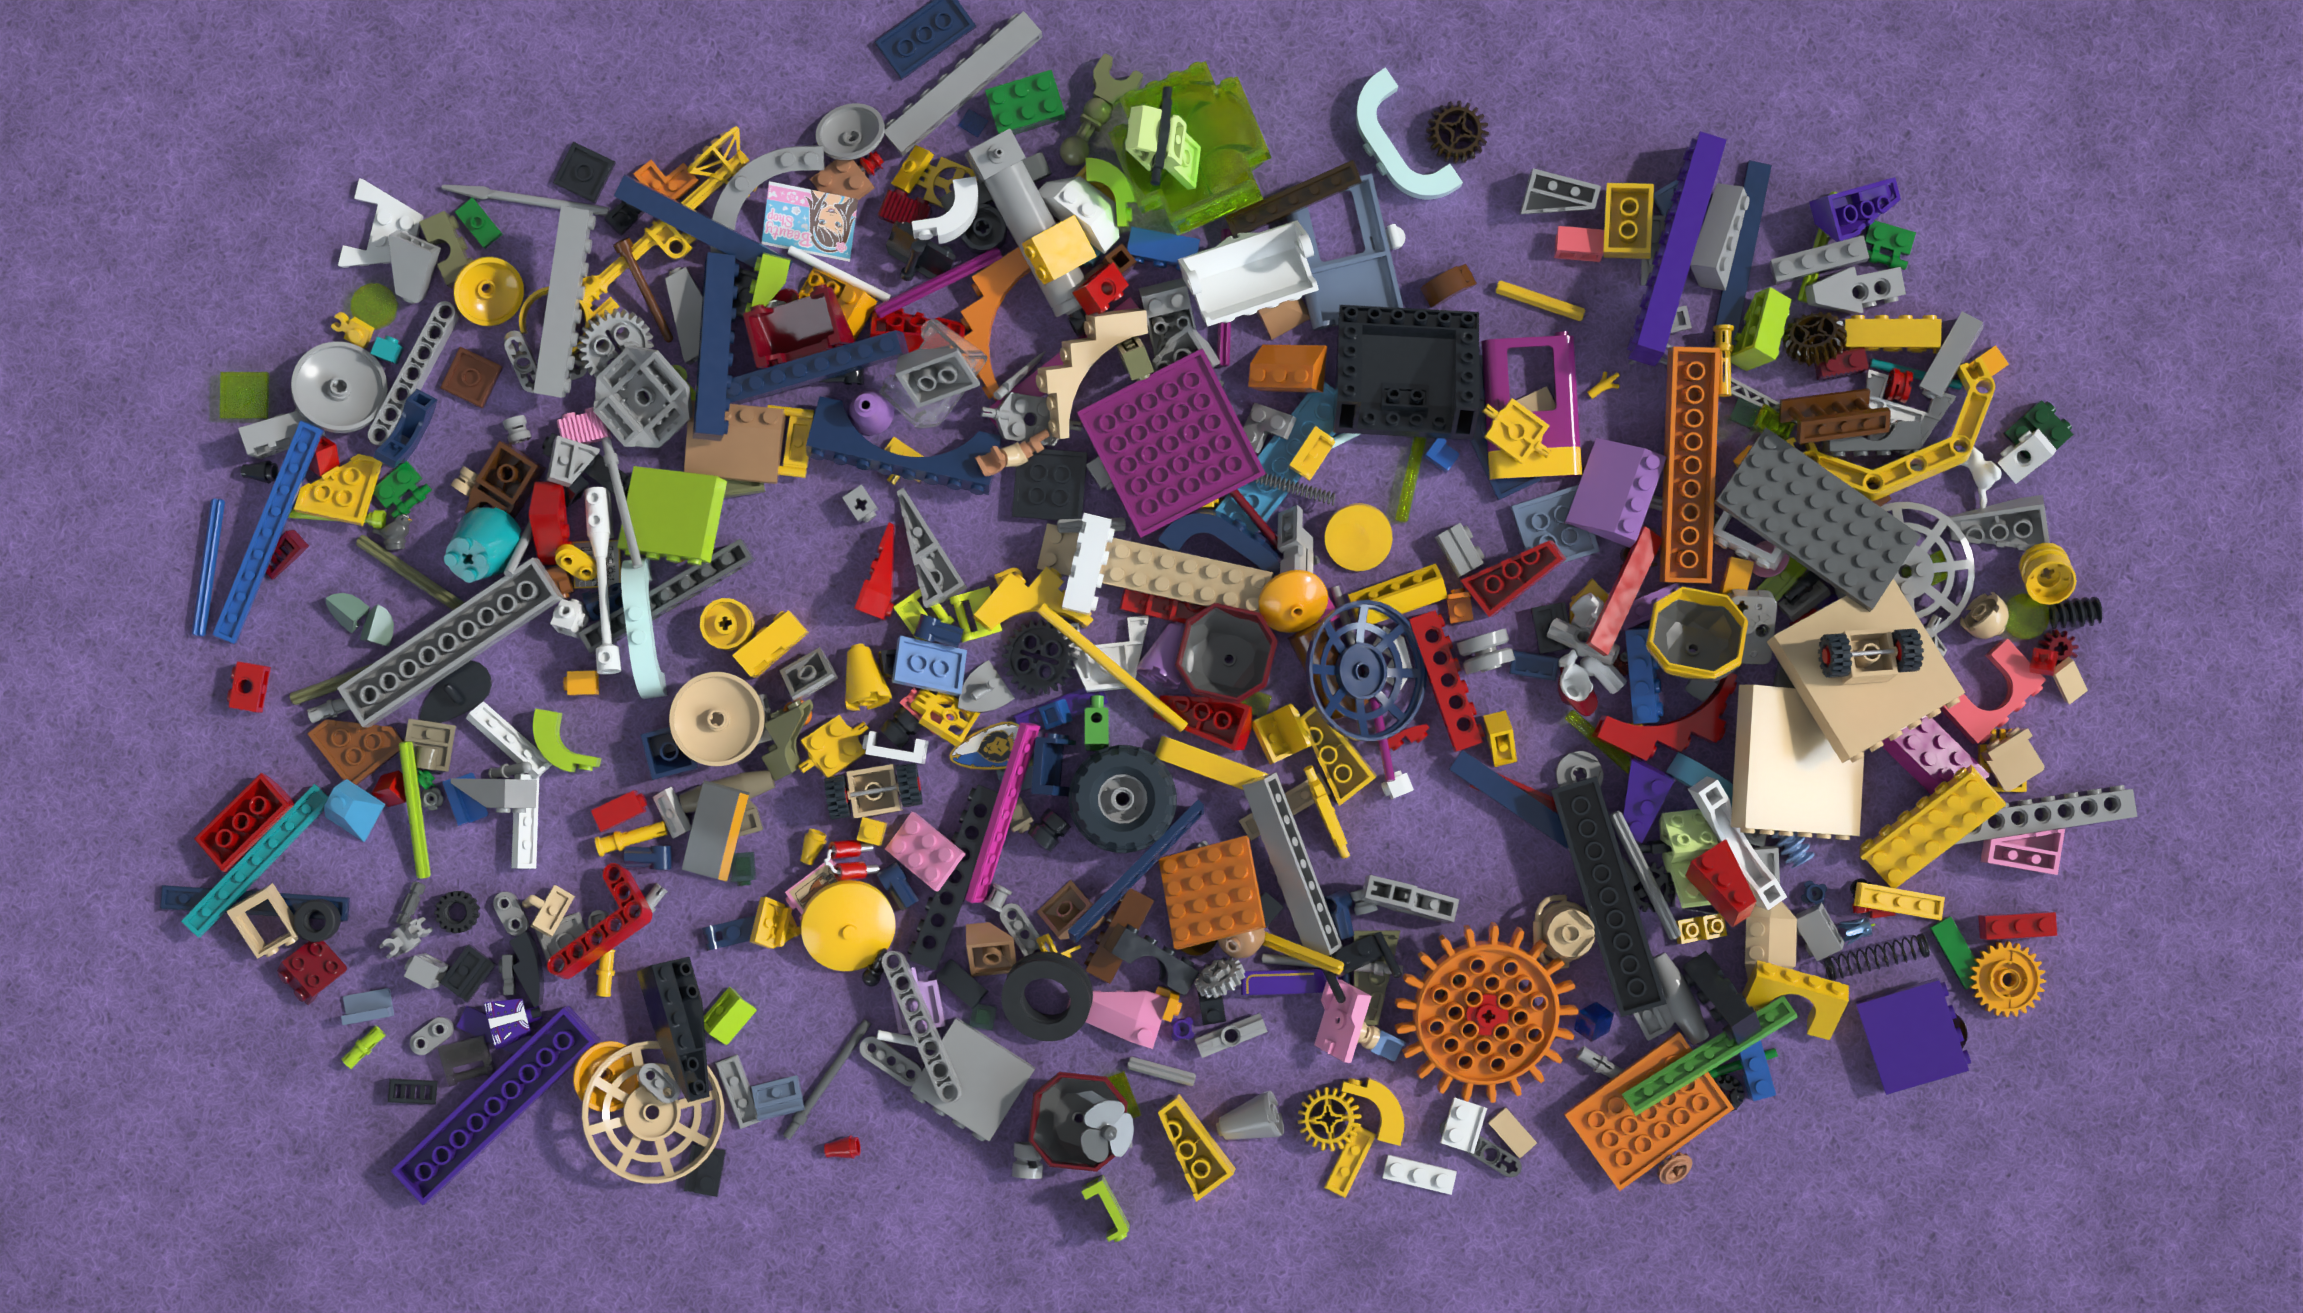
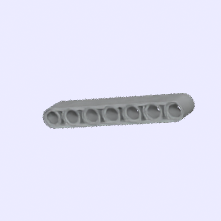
M441 301L435 306L368 431V439L374 445L380 447L393 433L401 418L406 399L399 400L398 395L400 391L406 389L408 398L416 389H422L460 317L459 310L450 302ZM446 308H451V316L444 319L442 317L443 311ZM440 328V336L437 339H432V331ZM424 349H429V357L422 360L420 357L421 352ZM418 369V377L415 380H410V372ZM396 410V418L393 421H389L388 413ZM384 430L386 434L385 439L378 442L376 436L379 431Z
M889 951L882 957L883 969L938 1097L945 1103L956 1102L962 1096L961 1084L907 959L901 952ZM896 955L899 958V965L893 969L889 965V959ZM902 977H906L909 982L905 990L900 989L898 981ZM912 998L918 1002V1008L914 1012L910 1011L907 1006L908 1001ZM920 1020H924L927 1023V1030L924 1033H920L917 1030V1024ZM929 1042L936 1044L937 1051L934 1055H930L926 1051V1046ZM940 1063L946 1067V1074L943 1077L938 1076L935 1071L936 1066ZM949 1085L953 1086L956 1091L952 1099L945 1095V1089Z

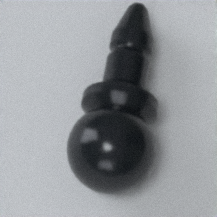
M883 948L877 954L873 964L868 965V969L863 972L862 980L865 985L873 987L880 982L881 974L883 973L882 957L887 953L886 948Z

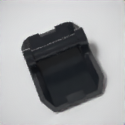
M896 220L886 243L888 253L906 264L900 272V277L905 281L913 280L915 272H920L930 279L951 270L956 258L952 249L946 245L940 247L929 239H914L912 225L908 222L900 223Z

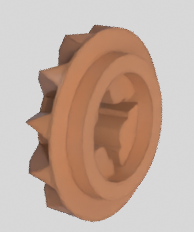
M1678 1152L1675 1156L1671 1154L1670 1158L1664 1159V1163L1658 1166L1657 1176L1664 1184L1676 1183L1689 1173L1692 1167V1159L1687 1153L1682 1154Z

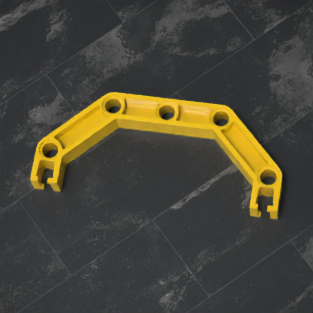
M1982 357L1976 358L1973 366H1971L1972 371L1977 370L1979 377L1976 379H1972L1966 370L1969 368L1968 363L1960 365L1957 375L1967 392V396L1952 436L1875 470L1820 453L1814 442L1800 444H1805L1807 449L1803 454L1871 501L1878 500L1960 465L1969 459L1992 400L1995 382ZM1984 387L1988 392L1980 393L1976 388ZM1794 437L1786 440V442L1795 447L1794 442L1796 440ZM1960 445L1966 451L1957 452L1954 447ZM1918 464L1922 467V470L1914 471L1910 466ZM1875 483L1879 488L1871 490L1867 487V484Z

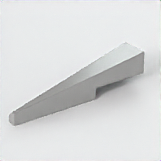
M901 488L897 491V495L901 505V512L905 522L923 605L925 608L948 601L950 597L956 596L967 589V586L905 489Z

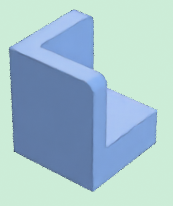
M1380 1029L1379 1041L1370 1051L1395 1061L1406 1042Z

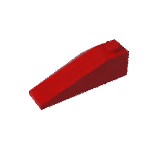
M903 308L882 318L877 316L874 309L872 312L870 338L895 330L903 332L909 353L918 349H932L964 341L965 325L961 322L940 317L933 320L925 318L924 313L920 312L912 315L904 313Z

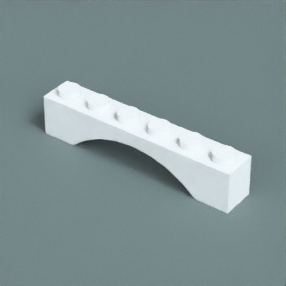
M1707 776L1688 789L1719 843L1727 839L1757 901L1756 905L1769 910L1787 898L1777 879L1759 858L1744 833H1740V828L1731 827L1732 807L1730 799L1720 782Z

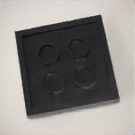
M1044 449L1039 453L1033 452V456L1028 458V462L1016 467L1012 517L1055 521L1060 519H1082L1087 452Z

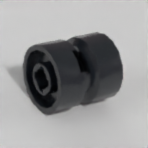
M903 705L893 713V719H887L879 727L884 735L899 749L909 741L910 734L915 735L923 727V725L919 724V720Z
M1047 808L1040 817L1041 823H1035L1028 834L1051 852L1059 843L1058 837H1064L1071 826L1050 808Z

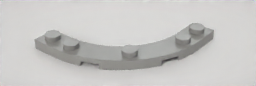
M824 146L785 147L753 159L740 169L726 185L716 204L712 219L735 230L738 214L744 201L765 180L790 171L824 170ZM711 246V253L726 254Z

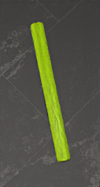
M404 741L399 743L416 876L417 878L424 879L430 877L431 873L414 748L412 742Z

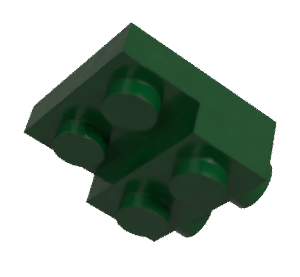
M2042 400L2033 405L2003 433L2016 446L2020 443L2018 439L2030 430L2033 433L2039 429L2056 450L2074 435L2070 431L2072 429L2071 424L2064 418L2060 420L2054 414L2056 412L2055 407L2050 402L2046 401L2044 403ZM2020 451L2026 459L2031 458V454L2028 451Z

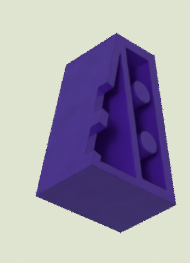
M1631 756L1622 815L1634 839L1642 843L1674 783V777Z

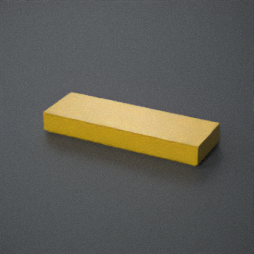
M1353 1127L1352 1130L1357 1132L1358 1135L1357 1137L1349 1135L1352 1143H1345L1324 1188L1346 1198L1376 1137L1375 1133L1363 1127Z

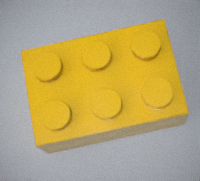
M1607 183L1604 258L1651 259L1654 184Z

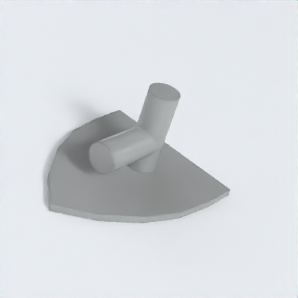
M988 660L976 668L964 682L962 694L959 696L958 708L969 712H987L996 710L1015 698Z

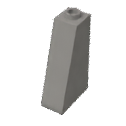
M678 267L669 272L670 276L665 278L683 359L688 365H691L698 361L702 293L686 267L683 269Z
M1963 311L1961 312L1919 385L1920 389L1923 390L1922 394L1932 400L1935 397L1942 398L1956 375L1959 366L1962 365L1983 330L1982 321Z

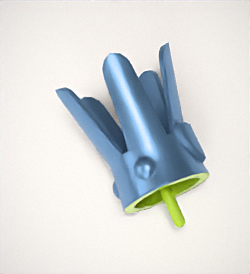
M1865 917L1855 921L1840 922L1841 925L1838 927L1849 929L1846 931L1847 936L1843 939L1844 942L1850 941L1847 944L1848 946L1861 937L1872 935L1871 927L1875 926V924H1870Z

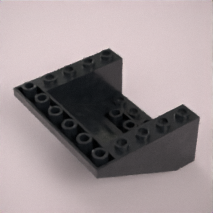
M1339 305L1333 433L1473 440L1480 409L1479 312Z

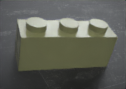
M1138 336L1131 337L1115 345L1122 364L1132 380H1144L1150 376V373L1154 372L1146 349Z

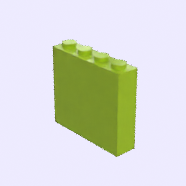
M633 466L626 502L639 553L646 555V558L652 560L666 557L667 561L680 563L681 560H688L687 563L701 566L702 562L711 563L727 481L713 475ZM621 525L617 548L625 551L626 556H630L624 528Z

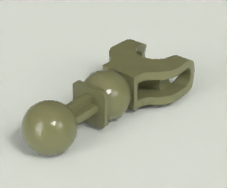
M1107 53L1103 54L1093 70L1095 91L1093 98L1089 99L1083 107V113L1080 115L1082 125L1075 136L1066 138L1060 146V156L1065 163L1071 166H1078L1086 161L1085 158L1089 156L1087 142L1094 130L1097 132L1102 130V125H1105L1110 120L1112 111L1117 104L1126 103L1134 98L1143 81V73L1135 70L1126 80H1115L1109 72L1112 67L1113 57Z

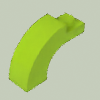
M1085 158L1087 182L1102 183L1111 189L1116 200L1117 227H1129V222H1132V208H1128L1127 204L1137 203L1136 195L1129 179L1121 170L1109 162L1097 158Z

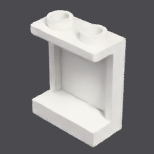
M869 731V735L864 736L863 749H866V754L925 764L929 741L916 739L913 753L878 747L876 745L878 732Z

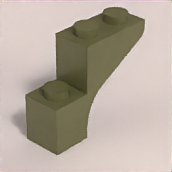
M798 699L787 706L788 710L784 711L781 708L770 714L772 719L764 724L775 743L767 747L769 752L764 754L762 759L775 781L793 773L798 769V765L803 763L799 757L796 742L801 729L813 709V703L810 699L802 703Z

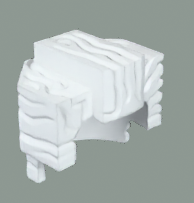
M1592 593L1580 597L1570 608L1574 613L1571 624L1578 628L1585 626L1593 630L1605 603Z

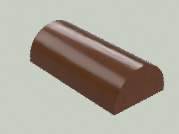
M1322 619L1287 638L1305 673L1309 643ZM1324 629L1316 643L1313 664L1320 665L1322 650L1329 639ZM1333 645L1328 653L1326 665L1335 666L1339 656ZM1313 674L1316 693L1325 708L1329 701L1322 689L1320 674ZM1326 675L1328 687L1331 694L1334 695L1339 688L1335 675ZM1345 695L1339 704L1349 711L1356 712L1355 699ZM1364 699V706L1370 701V699ZM1336 709L1331 715L1333 720L1345 717Z

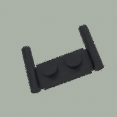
M1377 932L1373 936L1370 935L1329 955V957L1344 963V969L1339 975L1322 969L1338 1003H1344L1346 997L1336 977H1341L1377 961L1382 956L1393 977L1400 978L1402 976V972L1382 932Z

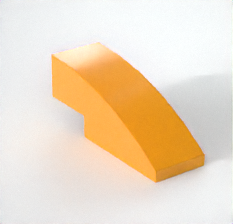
M1729 557L1719 594L1727 595V593H1732V589L1748 590L1754 562Z

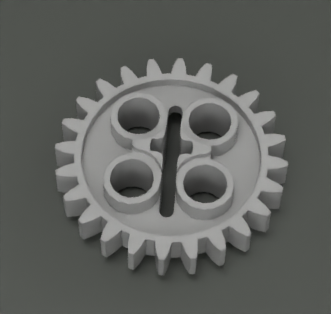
M614 308L612 315L607 310H604V317L602 318L596 314V322L588 320L591 327L582 328L586 335L578 337L583 344L577 345V348L582 351L578 357L584 360L581 364L585 369L588 368V373L590 375L594 374L595 378L608 366L607 363L610 359H616L619 356L615 351L614 345L607 337L606 330H609L612 338L617 342L616 345L621 353L629 346L654 347L652 342L648 341L653 336L648 332L650 328L644 324V321L640 317L637 318L634 312L629 314L623 309L620 314L616 308ZM624 327L621 334H616L619 328ZM604 339V343L596 347L597 342Z

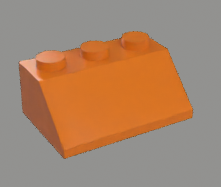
M1262 345L1250 363L1248 387L1258 391L1323 393L1327 346Z

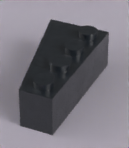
M1704 951L1682 966L1685 972L1683 977L1690 988L1693 986L1698 991L1696 993L1697 998L1702 1005L1707 1003L1710 1007L1709 1013L1714 1021L1722 1023L1724 1026L1722 1031L1729 1041L1734 1039L1739 1046L1762 1031L1756 1011L1752 1006H1748L1746 999L1741 993L1737 994V990L1730 979L1727 977L1723 978L1724 973L1707 951Z

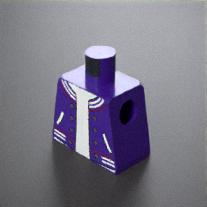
M523 999L484 1003L496 1050L531 1035L529 1023L543 1019L540 1007L525 1009Z

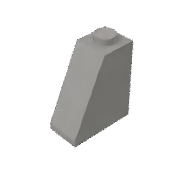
M397 230L388 237L395 294L403 297V300L408 303H418L426 298L441 248L401 230Z

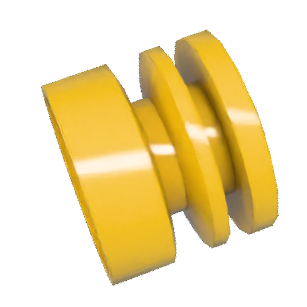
M2040 543L2027 549L2022 555L2019 570L2026 590L2033 600L2041 604H2056L2067 599L2075 590L2076 575L2068 555L2062 547L2054 543Z

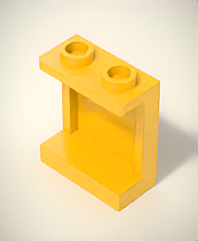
M1075 215L1022 243L1026 257L1030 259L1035 268L1036 276L1044 285L1097 257Z

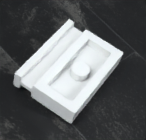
M1453 1098L1440 1143L1474 1154L1487 1108Z

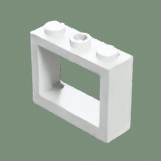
M1724 511L1713 529L1714 543L1723 549L1729 547L1735 550V553L1743 559H1748L1749 557L1755 560L1756 564L1760 567L1776 570L1785 553L1775 547L1772 554L1725 532L1724 529L1732 516Z

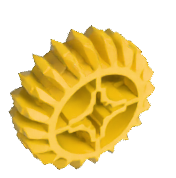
M1325 1087L1324 1095L1317 1089L1315 1090L1317 1098L1309 1094L1307 1097L1311 1103L1308 1104L1304 1101L1301 1103L1307 1110L1298 1111L1299 1115H1305V1120H1298V1124L1306 1125L1300 1132H1309L1305 1140L1310 1141L1314 1138L1313 1147H1317L1319 1142H1321L1322 1151L1326 1150L1327 1144L1330 1146V1151H1335V1143L1338 1144L1340 1149H1343V1140L1348 1144L1352 1143V1140L1348 1137L1349 1134L1354 1137L1358 1135L1357 1132L1352 1130L1353 1127H1361V1124L1354 1123V1119H1360L1361 1114L1354 1115L1353 1111L1359 1109V1106H1350L1354 1098L1350 1097L1346 1101L1344 1098L1347 1092H1342L1340 1096H1337L1338 1088H1334L1332 1094H1330L1329 1088ZM1331 1099L1340 1102L1348 1114H1337L1333 1109ZM1324 1100L1323 1113L1320 1116L1311 1117L1314 1107ZM1328 1112H1330L1331 1116L1341 1117V1119L1332 1122V1126H1329L1328 1122L1318 1121V1119H1324ZM1348 1121V1126L1344 1133L1335 1138L1336 1125L1339 1122ZM1312 1124L1323 1125L1328 1139L1319 1136L1314 1131Z

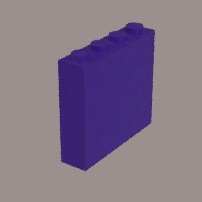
M1938 978L1855 1002L1886 1095L1969 1071L1967 1064H1971V1059L1968 1051L1962 1050L1960 1042L1964 1041L1960 1027L1955 1028L1952 1019L1957 1017L1953 1005H1947L1945 997L1949 996L1946 984L1945 982L1940 983Z

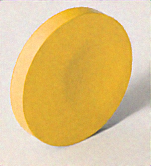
M1353 503L1340 508L1331 516L1326 526V549L1330 557L1338 565L1348 570L1365 571L1376 567L1387 557L1392 546V528L1387 517L1379 509L1369 504Z

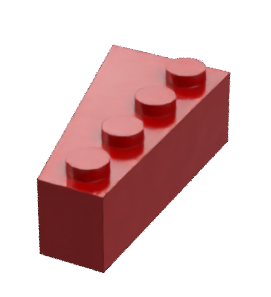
M1547 541L1466 577L1461 582L1488 617H1493L1563 563L1566 557L1553 541Z

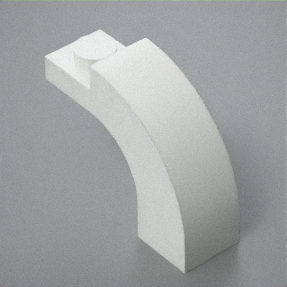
M976 176L953 180L955 201L952 208L946 214L937 218L912 221L914 239L928 240L933 236H937L938 243L942 244L959 237L969 228L978 209Z

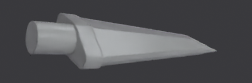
M1046 351L1039 354L1013 377L1004 382L994 392V397L1000 400L1007 395L1040 362Z

